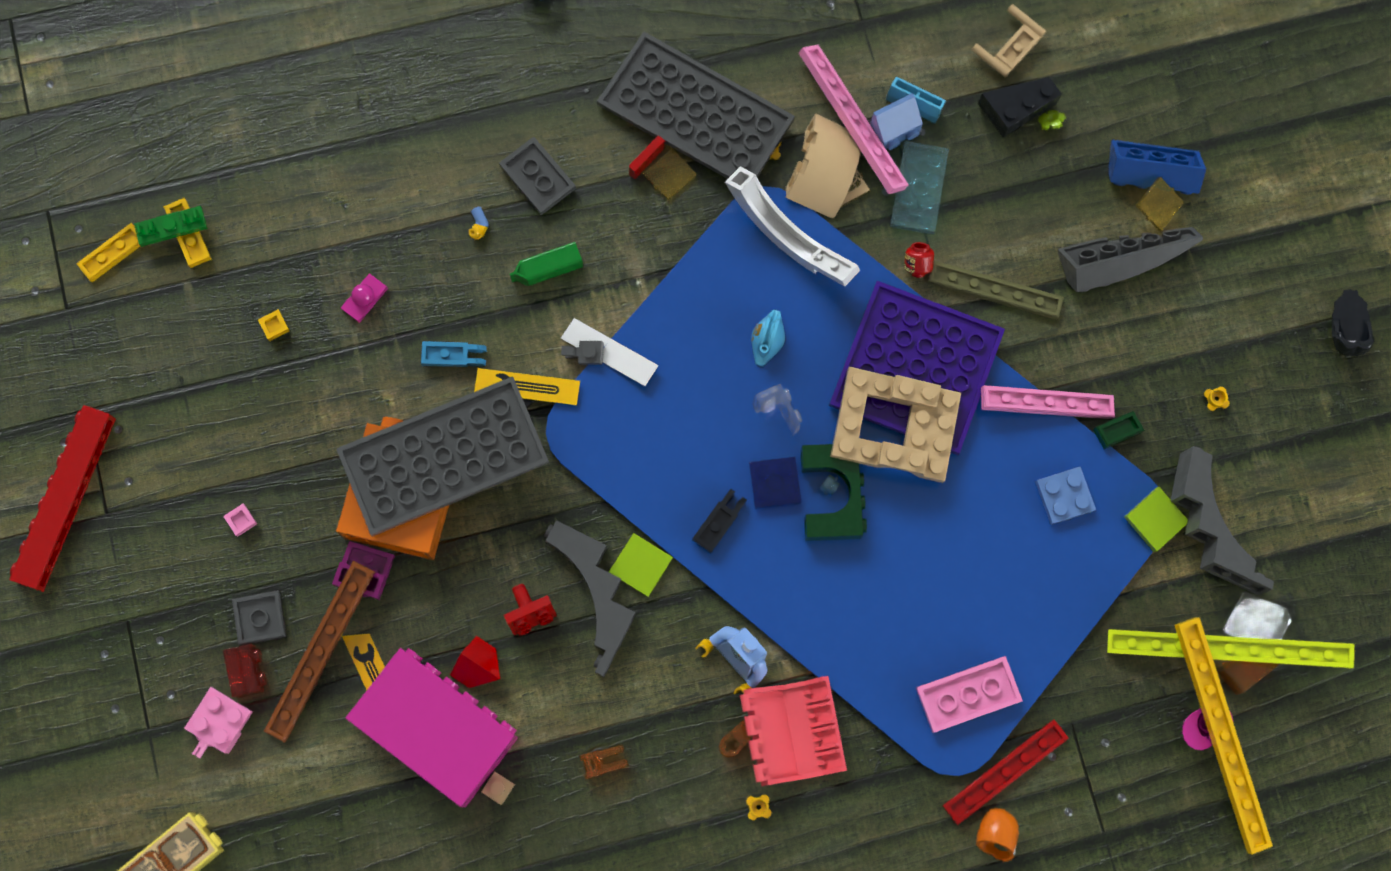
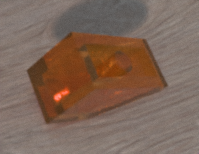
M1226 660L1222 664L1224 668L1218 673L1233 692L1238 695L1246 692L1279 664Z

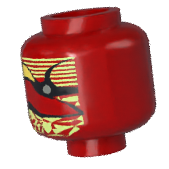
M917 242L906 249L904 268L913 277H924L925 274L933 270L934 251L928 244Z

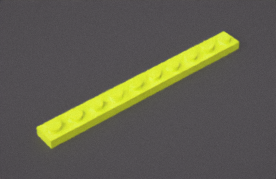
M1108 629L1107 653L1185 658L1177 633ZM1205 635L1214 660L1354 668V644Z

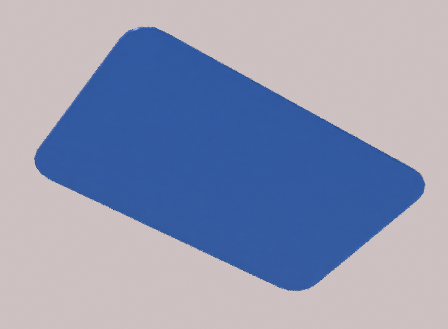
M762 186L780 211L801 231L824 247L857 264L860 269L857 275L846 286H843L818 271L813 273L773 243L755 225L736 199H734L611 338L659 365L646 386L605 363L603 365H587L575 379L580 381L577 405L555 403L548 415L546 436L550 450L561 465L817 678L828 676L830 687L835 693L919 763L942 775L960 776L974 772L994 755L1152 554L1153 550L1124 516L1158 486L1149 476L1112 447L1104 449L1096 434L1073 416L982 410L980 396L960 454L950 453L944 483L919 478L903 470L876 468L859 464V471L864 474V487L860 488L861 496H865L866 506L865 510H862V519L867 521V532L863 533L861 539L805 541L804 517L806 514L834 513L843 509L848 503V487L838 475L831 472L801 473L800 450L802 445L833 444L839 410L830 407L829 404L877 281H880L914 295H920L815 211L786 198V191L781 188ZM772 310H777L781 313L785 331V342L781 350L766 365L761 367L755 364L751 343L752 331ZM995 355L985 386L1038 389ZM863 419L859 438L879 443L885 441L903 446L905 435ZM1081 467L1096 510L1051 525L1035 481ZM732 489L735 493L734 497L726 505L729 509L733 511L737 502L742 497L747 499V501L713 552L709 553L692 541V538L718 502H721L729 490ZM1006 656L1023 701L932 733L916 688Z

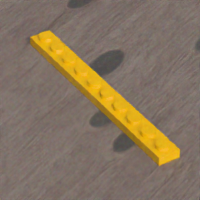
M1194 617L1174 626L1248 854H1255L1273 845L1199 617Z

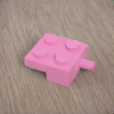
M210 687L184 728L194 734L200 741L192 754L201 759L208 746L215 747L223 753L229 754L253 712L215 688Z

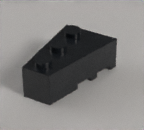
M1046 77L984 92L978 104L1004 138L1055 106L1062 93L1051 78Z

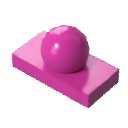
M369 273L361 284L353 288L351 296L342 305L341 310L360 323L388 288Z

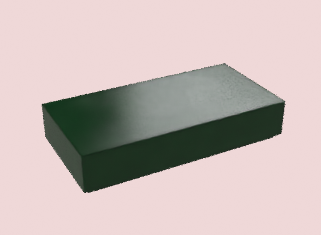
M1134 411L1093 429L1104 449L1142 434L1145 431Z

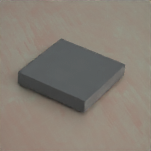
M279 590L232 599L239 646L287 637L281 592Z

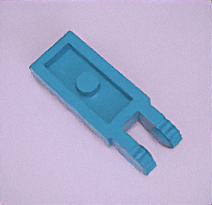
M423 341L421 365L486 366V360L468 358V352L485 353L487 347L463 342Z

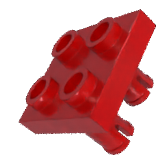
M519 584L512 588L519 608L505 614L504 617L514 636L517 634L525 635L532 630L531 628L539 624L541 626L547 625L553 621V618L557 617L548 595L532 601L524 584Z

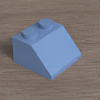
M913 93L873 113L870 125L885 149L892 150L899 146L901 141L905 139L912 140L920 134L923 123Z

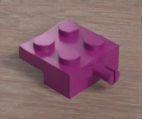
M349 541L332 585L339 588L352 561H356L375 571L362 597H370L380 601L395 556Z

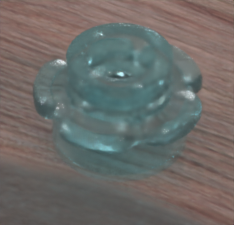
M829 474L821 484L819 489L824 492L825 496L828 493L832 495L840 485L837 482L838 476L834 477Z

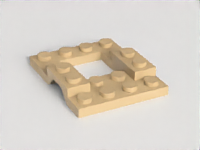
M849 367L830 457L876 468L903 470L919 478L944 483L961 393L943 389L941 385L899 375L892 377ZM867 396L910 406L903 446L885 441L879 443L859 438Z

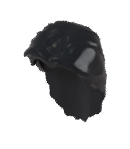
M1352 289L1343 291L1342 296L1334 302L1332 313L1333 342L1336 350L1345 356L1364 355L1370 351L1375 341L1370 315L1367 310V302L1358 295L1357 290Z

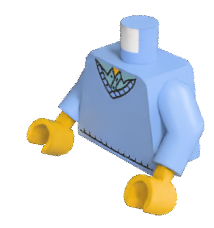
M725 626L710 636V640L703 639L696 646V650L699 647H703L706 650L701 657H706L716 646L717 650L747 682L736 688L734 694L740 691L744 694L743 690L755 688L767 674L765 661L767 652L746 628L738 630Z

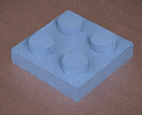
M1081 467L1035 481L1051 525L1096 510Z

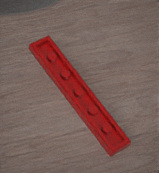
M1053 719L947 801L942 807L955 824L959 825L1069 739L1068 736Z

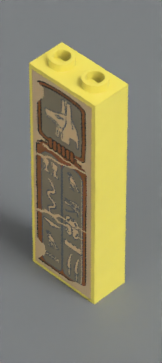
M189 812L118 871H200L224 851L220 846L223 842L215 832L210 833L206 827L208 823L200 813Z

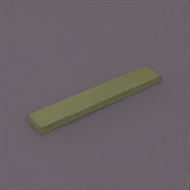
M935 260L933 270L930 272L927 281L931 285L1055 320L1059 318L1064 297Z

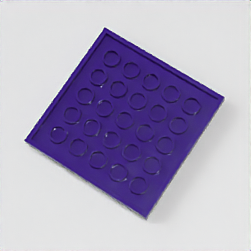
M877 281L829 406L840 410L849 367L892 377L896 375L941 385L943 389L960 392L961 397L950 452L959 455L981 396V387L986 383L1005 329ZM867 396L863 419L905 435L910 406Z

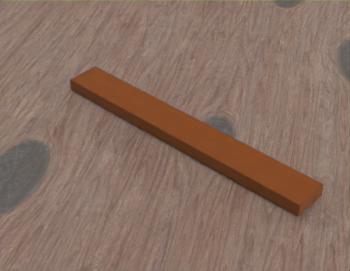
M352 561L264 732L283 742H287L375 571L356 561Z

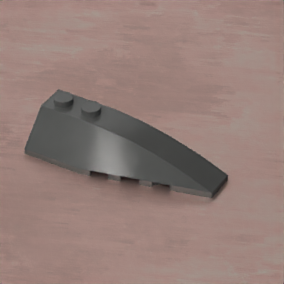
M1193 227L1163 230L1162 235L1146 232L1141 233V237L1129 238L1128 235L1119 236V240L1108 241L1106 237L1058 249V255L1067 282L1076 292H1086L1089 289L1108 286L1111 283L1119 282L1153 269L1195 246L1203 240V236Z

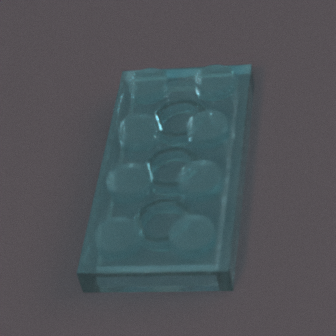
M905 141L900 172L909 185L905 190L895 193L890 227L934 235L948 148Z

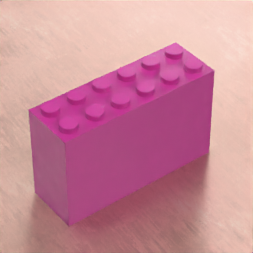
M399 648L347 715L346 719L457 805L466 808L518 739L514 735L517 730L504 720L501 724L495 720L497 715L486 706L482 709L476 706L479 702L466 691L463 695L459 693L460 687L448 677L442 680L439 677L441 672L428 662L425 666L420 662L423 658L408 648L405 652Z

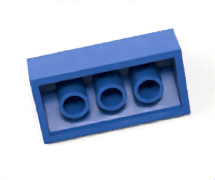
M1118 140L1111 141L1108 174L1110 181L1119 186H1125L1126 184L1135 185L1141 189L1152 187L1164 192L1175 190L1187 195L1200 193L1206 167L1199 151Z

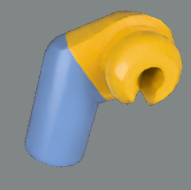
M481 207L471 210L476 222L472 229H469V236L475 240L481 239L489 226Z

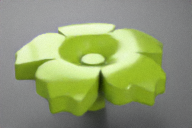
M1050 110L1048 114H1042L1038 122L1041 123L1042 130H1048L1050 127L1052 129H1059L1062 127V122H1064L1066 116L1064 113Z

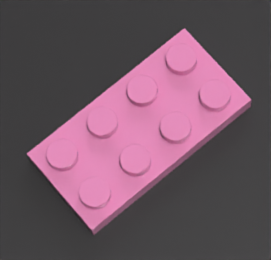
M1006 656L916 688L932 733L1023 701Z

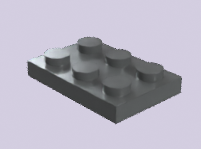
M532 137L499 162L501 169L540 215H543L576 189V185L535 137Z

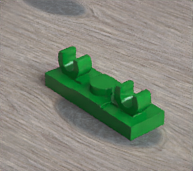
M201 206L134 223L138 243L141 247L208 229Z

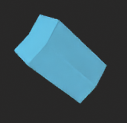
M895 77L886 100L893 103L913 93L920 116L936 123L946 100L901 78Z

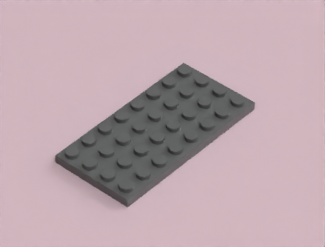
M646 32L642 33L597 101L598 106L655 138L657 136L662 137L665 140V144L727 179L740 166L754 173L758 178L795 120L794 115Z
M513 376L336 448L372 537L549 463Z

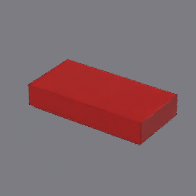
M657 136L629 165V175L634 179L665 149V140L662 137Z

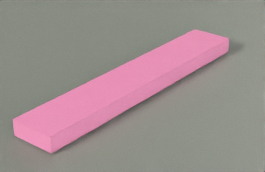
M985 385L981 387L982 410L1113 419L1115 417L1114 395Z

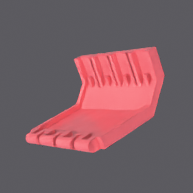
M828 676L786 685L743 690L744 694L740 695L743 712H748V716H745L744 720L747 736H752L753 740L749 741L752 760H757V765H753L756 782H761V786L847 771Z

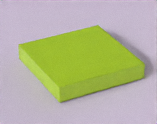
M1156 487L1124 516L1153 552L1161 549L1188 522V519L1170 501V498L1160 487Z
M633 533L609 573L621 578L622 582L649 597L673 557Z

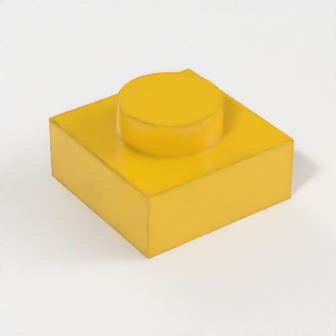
M279 309L258 319L269 341L290 331Z

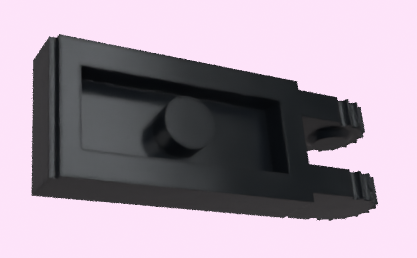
M732 489L729 490L721 502H718L692 538V541L709 553L713 552L747 501V499L742 497L737 502L733 511L729 509L726 505L734 497L735 491Z

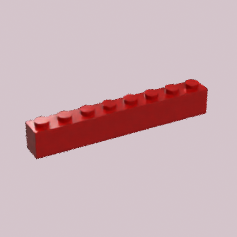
M85 405L77 412L75 426L66 437V447L64 452L57 458L56 471L48 480L47 492L39 501V511L36 518L30 522V532L27 539L20 546V556L11 567V577L9 580L44 592L116 420L109 413Z

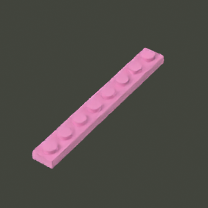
M820 46L803 47L799 55L881 181L883 187L888 194L905 190L909 184Z

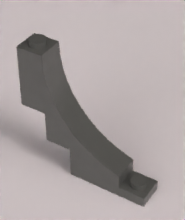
M1193 446L1180 453L1170 501L1190 510L1185 535L1204 543L1200 569L1256 595L1273 590L1274 581L1266 578L1261 573L1255 572L1256 560L1239 545L1219 512L1211 479L1213 455L1204 452L1199 447Z
M556 520L554 526L550 524L545 532L546 544L565 556L577 568L589 587L596 611V637L594 645L605 652L604 655H598L593 667L597 668L595 674L604 678L636 616V612L612 601L621 584V578L598 567L607 550V545Z

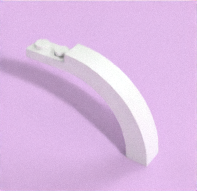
M740 166L725 181L738 204L755 225L782 251L813 273L818 271L843 286H846L860 271L857 264L819 244L793 224L770 199L754 173Z

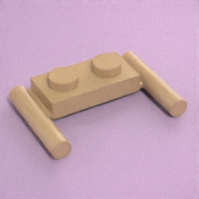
M1013 4L1007 11L1024 25L1003 46L996 56L993 57L978 44L971 50L1005 78L1047 32Z

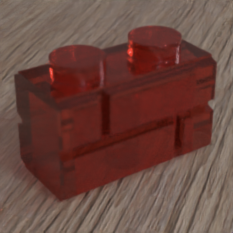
M246 644L223 650L232 697L237 699L263 693V686L267 685L264 671L260 672L259 663L262 662L260 649H256L253 644Z

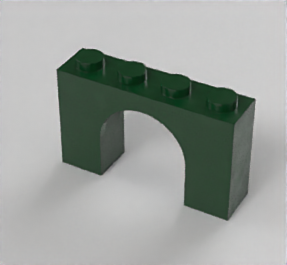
M833 444L802 445L800 450L801 473L831 472L838 475L848 487V503L843 509L834 513L806 514L804 517L805 541L861 539L863 533L867 532V521L862 519V510H865L866 506L865 496H861L860 488L864 487V474L859 471V463L830 457Z

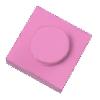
M244 503L223 516L237 537L257 525V522Z

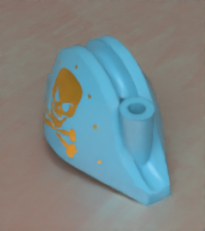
M772 310L752 331V349L755 364L763 367L784 345L785 331L780 311Z

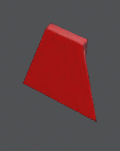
M476 636L461 652L450 676L468 688L500 680L496 648Z

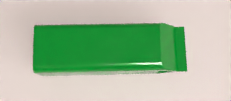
M574 241L520 260L514 272L509 274L512 283L517 281L526 286H531L582 268L583 261Z

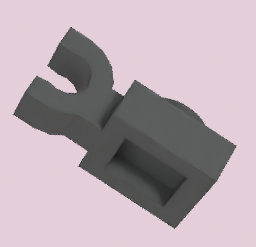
M579 341V347L562 346L561 355L565 356L566 359L578 358L580 365H603L604 343L602 341Z

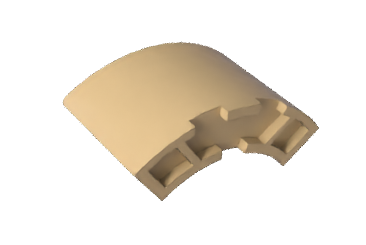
M815 113L805 130L802 151L805 152L803 162L798 161L786 186V198L827 217L834 218L850 188L861 151L846 127Z

